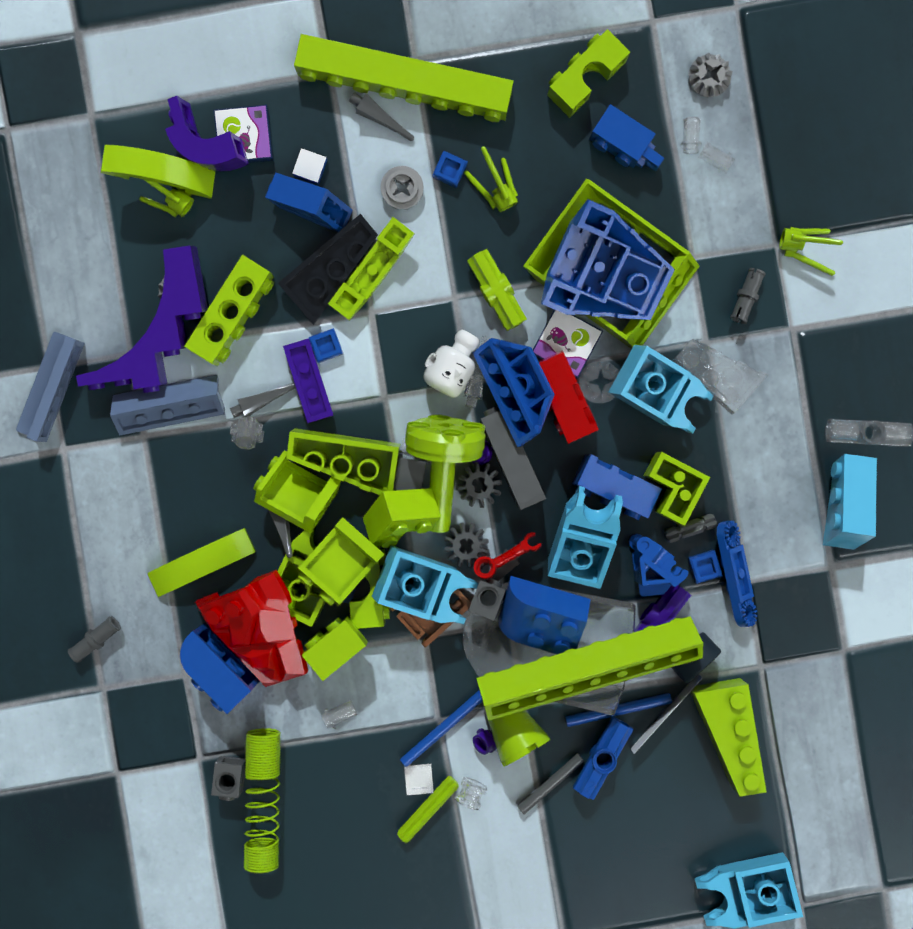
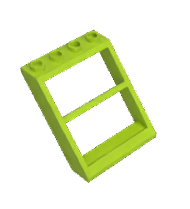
M586 179L523 267L536 281L545 286L547 272L567 227L587 199L614 210L623 221L635 228L634 230L638 234H643L675 257L670 264L675 270L651 320L631 319L621 332L602 317L585 315L632 349L634 345H643L700 266L688 250L591 180Z

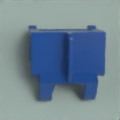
M633 534L629 538V545L635 550L632 553L634 581L638 583L641 596L665 594L671 585L676 587L686 579L688 571L679 566L674 567V570L671 572V568L676 564L674 556L661 545L640 534Z

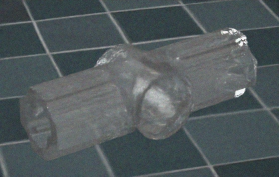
M828 419L825 426L826 441L830 443L910 447L913 441L912 423ZM868 426L873 430L870 440L865 435V430Z

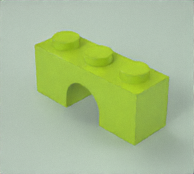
M608 29L601 36L597 33L588 42V49L582 55L579 52L574 55L568 63L569 68L563 74L560 71L556 73L548 83L550 87L547 96L569 118L589 100L592 92L583 81L582 76L589 71H595L608 81L626 63L630 51Z
M380 546L376 547L384 555L365 576L370 584L369 594L363 598L351 599L349 602L351 621L358 629L384 627L385 619H390V608L378 604L372 597L386 559L385 549H380Z

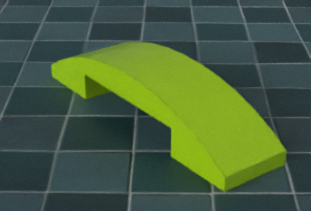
M118 145L104 146L100 172L102 174L128 180L130 177L181 188L184 189V193L209 199L212 198L215 171L179 157L151 150Z
M392 217L377 237V242L348 281L341 285L328 304L348 320H351L385 279L415 233Z
M243 528L158 567L147 574L157 596L160 597L255 553L256 550L246 529Z

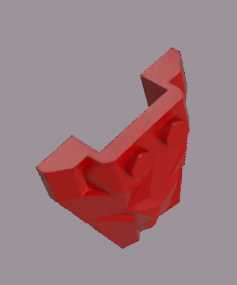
M277 570L256 577L244 588L219 596L216 592L195 602L209 628L265 687L303 676L308 672L306 660L302 657L304 653L302 642L296 639L294 628L297 626L296 617L291 618L288 607L292 602L291 596Z

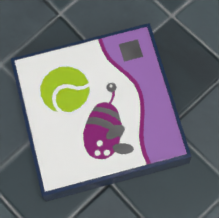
M267 104L213 110L216 136L230 131L240 137L248 163L274 161Z
M553 310L533 348V352L537 358L543 360L563 350L576 379H578L603 330L575 315H566Z

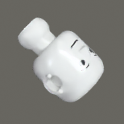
M465 330L458 331L452 347L447 345L441 346L435 353L429 355L425 362L427 368L424 372V381L432 388L449 397H458L465 390L469 380L473 378L475 363L469 356L471 352L478 348L479 339Z

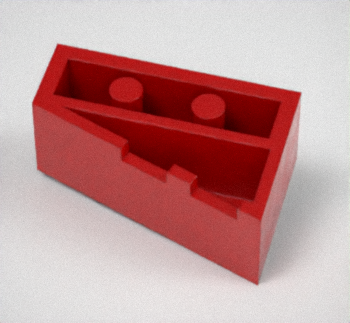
M562 350L539 361L555 394L549 411L553 410L557 419L554 420V424L559 434H564L569 444L598 431L597 423L564 351Z

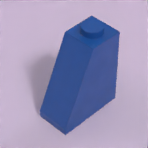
M275 173L265 196L266 199L277 207L337 233L347 225L353 211L328 189L279 173Z

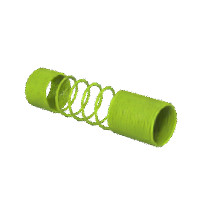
M270 728L250 730L246 733L245 778L247 780L273 779L278 783L277 786L271 789L250 788L245 791L247 794L270 792L277 795V800L271 803L250 802L245 805V807L251 809L270 806L277 810V813L272 817L249 816L244 819L249 823L271 820L277 824V827L272 831L249 830L244 833L248 837H260L271 834L277 839L255 838L244 844V869L251 873H268L276 870L279 866V837L273 832L280 825L273 818L279 814L280 810L273 804L279 801L280 796L273 790L280 785L276 777L280 775L281 732ZM262 832V834H248V833Z

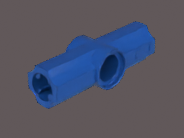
M611 717L597 744L593 745L590 749L589 758L575 781L573 789L588 799H595L608 774L616 768L617 758L633 731L631 726L618 718ZM608 753L609 759L606 762L599 763L596 761L599 754Z

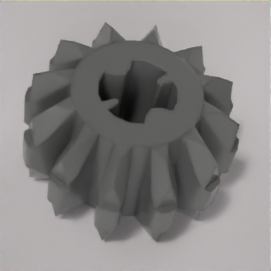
M476 462L474 463L476 472L472 473L471 469L466 466L464 469L470 476L468 478L463 475L458 476V479L466 481V485H458L457 490L467 489V492L462 494L460 498L465 500L471 495L472 498L469 501V506L473 507L476 499H479L480 508H484L483 498H487L488 502L493 504L495 501L490 496L491 492L500 496L501 492L493 489V485H502V480L492 481V478L497 476L499 472L494 470L488 475L489 464H485L483 472H480V465ZM478 477L484 478L483 483L487 485L485 491L481 489V493L475 492V486L472 485L474 479L478 481Z
M462 522L460 523V533L454 527L450 528L455 538L445 536L444 541L453 545L446 546L443 549L444 552L454 551L448 557L450 562L459 557L457 567L461 568L463 561L467 560L468 568H472L473 563L471 559L475 558L477 560L480 557L478 552L484 555L488 554V550L480 547V545L488 544L489 540L487 538L478 540L484 534V530L480 529L474 534L475 524L471 523L469 531H465V525ZM466 538V541L468 539L473 541L471 543L472 550L469 552L466 549L464 552L460 550V541Z

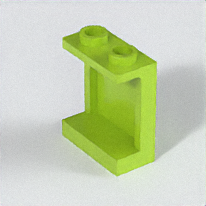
M284 450L279 457L275 456L268 466L269 472L266 476L261 475L256 481L253 488L256 491L254 502L305 531L312 533L338 494L341 481L331 476L329 481L326 482L286 459L287 451Z
M342 517L315 550L297 568V571L300 572L298 578L309 588L312 585L316 586L321 591L319 597L328 605L332 606L335 603L339 606L382 558L384 553Z

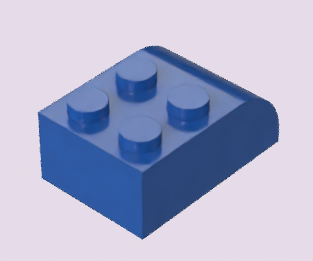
M511 576L498 616V624L501 631L509 639L517 643L550 653L561 654L568 649H577L587 623L591 599Z
M206 623L193 630L182 643L180 660L184 670L192 678L191 682L194 687L201 692L205 691L211 697L210 701L217 710L228 714L260 682Z

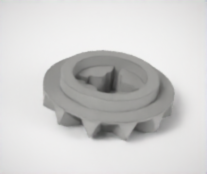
M707 53L701 57L698 56L692 63L688 75L689 82L693 90L699 95L715 97L722 94L728 88L733 71L730 70L729 61L722 59L720 54L712 55ZM707 68L709 71L718 69L715 75L716 80L713 78L703 80L707 73Z
M394 167L384 175L381 181L382 196L386 203L395 209L407 210L417 205L423 196L424 186L422 178L417 171L410 167ZM395 180L402 185L409 183L407 191L410 196L403 192L396 194L398 188Z

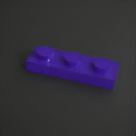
M309 338L283 346L307 423L310 424L334 416Z

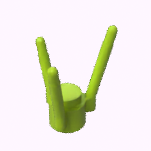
M483 146L481 151L498 186L492 191L494 196L492 197L468 170L464 171V175L486 198L492 209L497 207L499 212H503L518 203L516 198L518 193L514 188L506 159H501L507 184H503L486 147Z
M144 180L166 196L165 202L168 206L143 196L139 198L141 202L166 211L174 217H177V215L183 217L191 209L194 199L190 197L192 194L184 193V189L177 188L178 190L172 189L169 191L159 183Z
M790 227V229L784 228L780 238L779 249L785 250L784 256L793 257L833 276L835 275L834 270L797 253V250L802 251L805 242L842 245L843 241L806 236L829 234L831 232L830 229H799Z

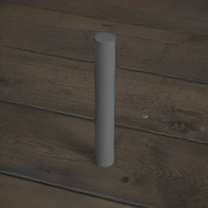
M577 753L518 805L519 810L526 814L584 763V759Z

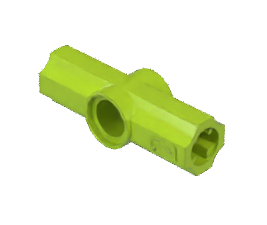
M487 249L480 251L468 259L467 263L480 284L479 288L490 307L494 308L506 331L525 322L527 318L514 297L515 293L504 273L501 274Z

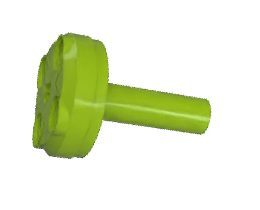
M429 415L426 418H420L407 423L405 434L406 451L412 456L431 461L429 488H432L441 515L433 529L430 530L431 532L445 533L450 531L456 463L475 461L482 457L486 435L485 425L481 423L451 418L446 415Z

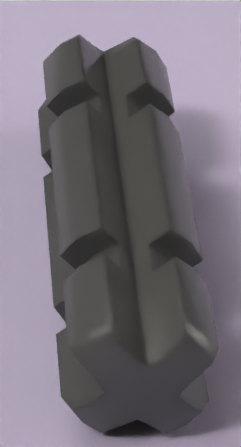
M713 514L701 516V519L696 518L687 521L685 526L678 524V527L666 528L664 535L666 540L672 543L680 540V537L684 539L702 533L704 529L716 528L717 521Z

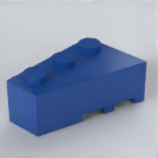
M592 454L584 455L571 483L577 486V488L579 486L585 487V496L589 498L592 493L601 497L600 503L606 506L616 495L622 496V507L626 509L624 514L636 520H639L641 516L649 518L662 490L635 475L620 470L617 466L609 465L599 460L598 457Z

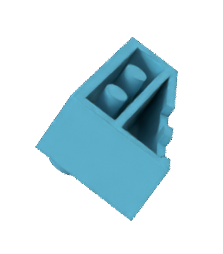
M843 454L831 467L832 482L823 545L855 550L876 537L877 458Z

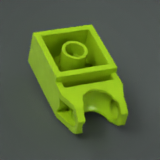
M304 530L292 541L293 556L288 558L285 555L278 573L291 596L292 602L288 605L291 617H296V620L312 627L316 623L325 601L319 597L321 591L316 586L312 585L309 588L305 585L307 592L302 594L298 593L299 588L295 586L296 583H303L298 578L300 572L297 571V568L316 548L313 541L314 530L312 533Z

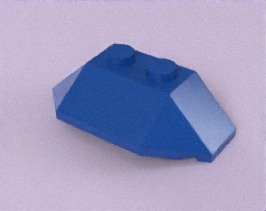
M490 338L476 349L473 355L517 447H521L540 434L555 394L531 347Z

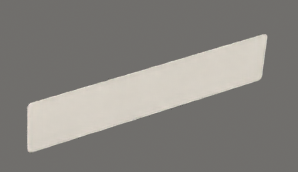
M698 674L674 699L672 704L665 709L631 747L633 754L638 751L703 677Z

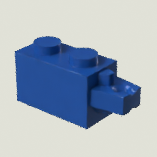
M611 104L589 138L596 149L602 152L608 151L615 156V160L625 167L630 166L634 168L637 165L642 168L643 165H646L656 171L664 160V157L654 151L656 146L651 143L655 133Z

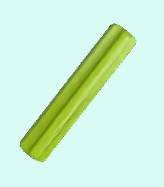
M447 776L398 830V837L403 842L408 843L458 789V782L453 777Z

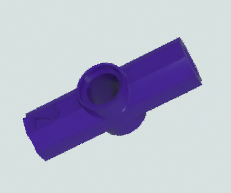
M671 585L665 594L660 595L655 603H651L644 610L639 619L640 623L633 632L643 630L648 626L665 624L675 619L692 595L679 585L676 587Z

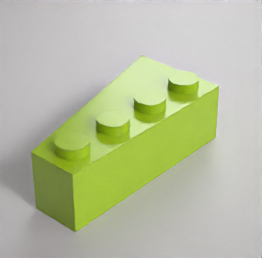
M294 428L289 433L286 459L318 472L321 471L331 475L340 481H346L365 491L381 495L383 491H394L401 444Z
M741 678L696 685L690 692L696 703L697 710L703 719L708 735L716 749L732 789L739 797L766 793L749 684Z

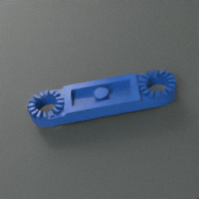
M723 521L717 526V539L721 554V565L727 582L726 590L730 596L735 622L740 627H750L755 625L757 621V615L755 614L757 610H754L756 605H754L752 600L754 594L743 544H740L739 526L737 527L735 521Z

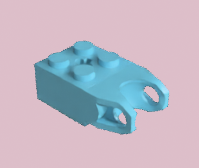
M643 345L633 346L608 392L660 424L678 427L692 434L696 428L686 418L684 408L687 401L694 396L709 401L714 397L691 372L652 348Z
M579 486L576 493L565 505L548 557V576L601 589L620 533L619 517L623 505L622 496L616 495L605 508L593 510L584 504L585 487Z
M391 545L372 597L378 604L438 623L456 622L464 624L466 618L450 608V596L455 590L460 588L477 589L479 583L464 576L453 566ZM412 578L414 580L413 584L408 583L406 586V581Z
M783 852L716 866L708 873L694 878L697 889L717 890L724 895V900L719 907L703 915L706 926H723L733 929L748 926L751 928L803 917L790 862ZM769 886L767 888L768 892L763 893L762 889Z

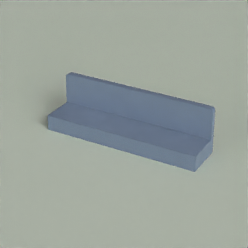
M53 332L16 427L17 432L27 435V438L33 441L47 442L84 347V342L58 332Z
M211 375L159 386L160 391L143 393V389L116 394L112 398L110 417L119 435H125L225 415V407L218 391V375Z

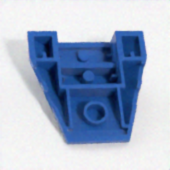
M587 199L570 221L547 272L541 304L566 315L579 314L595 317L609 316L651 320L675 269L649 246L634 229L628 226L614 210Z

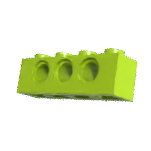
M242 254L184 347L215 366H218L219 363L223 364L231 353L229 348L233 341H238L243 335L245 322L249 317L253 318L260 307L258 302L262 295H267L274 285V281H272L274 278L273 274ZM252 284L253 290L251 294L242 296V286ZM237 306V316L233 319H228L226 316L228 308ZM216 329H222L224 333L223 338L219 342H214L212 339V334Z

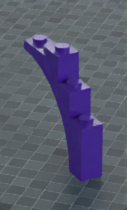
M189 245L163 249L165 267L163 293L157 313L146 333L131 350L115 362L97 371L77 375L78 386L88 385V390L105 388V382L114 381L115 386L133 383V389L143 388V393L160 391L159 386L167 384L162 352L164 357L180 355V349L186 348L184 346L187 343L182 316L184 315L185 320L201 318L200 313L208 310L196 246Z

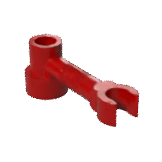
M528 533L518 545L494 559L487 556L479 557L474 563V572L481 579H490L495 575L498 568L524 553L539 550L542 543L530 546L528 541L536 533ZM485 565H490L491 567L488 573L482 572Z

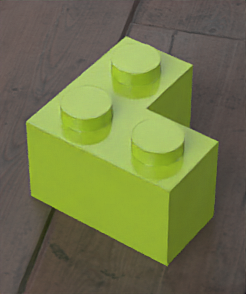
M656 452L643 475L667 488L655 512L683 526L686 525L710 479L709 476L663 452Z
M432 488L383 491L364 515L363 521L369 541L375 546L389 548L391 545L395 546L406 532L417 531V533H426L432 530L433 526L441 518Z
M348 616L342 621L339 617L326 627L328 630L326 633L323 634L319 631L304 645L307 649L302 654V657L322 681L356 655L368 643L367 639Z

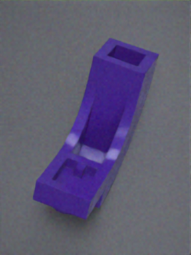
M177 95L167 99L170 107L168 111L169 118L174 125L165 130L170 142L181 155L213 171H231L249 164L240 137L229 131L214 138H201L195 124L190 103Z

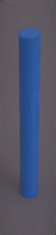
M478 690L400 758L402 764L408 767L482 702L480 691Z
M670 693L565 716L567 727L612 716L615 717L672 704Z

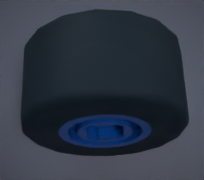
M704 632L699 634L703 641V658L671 667L685 683L694 679L721 653V649Z

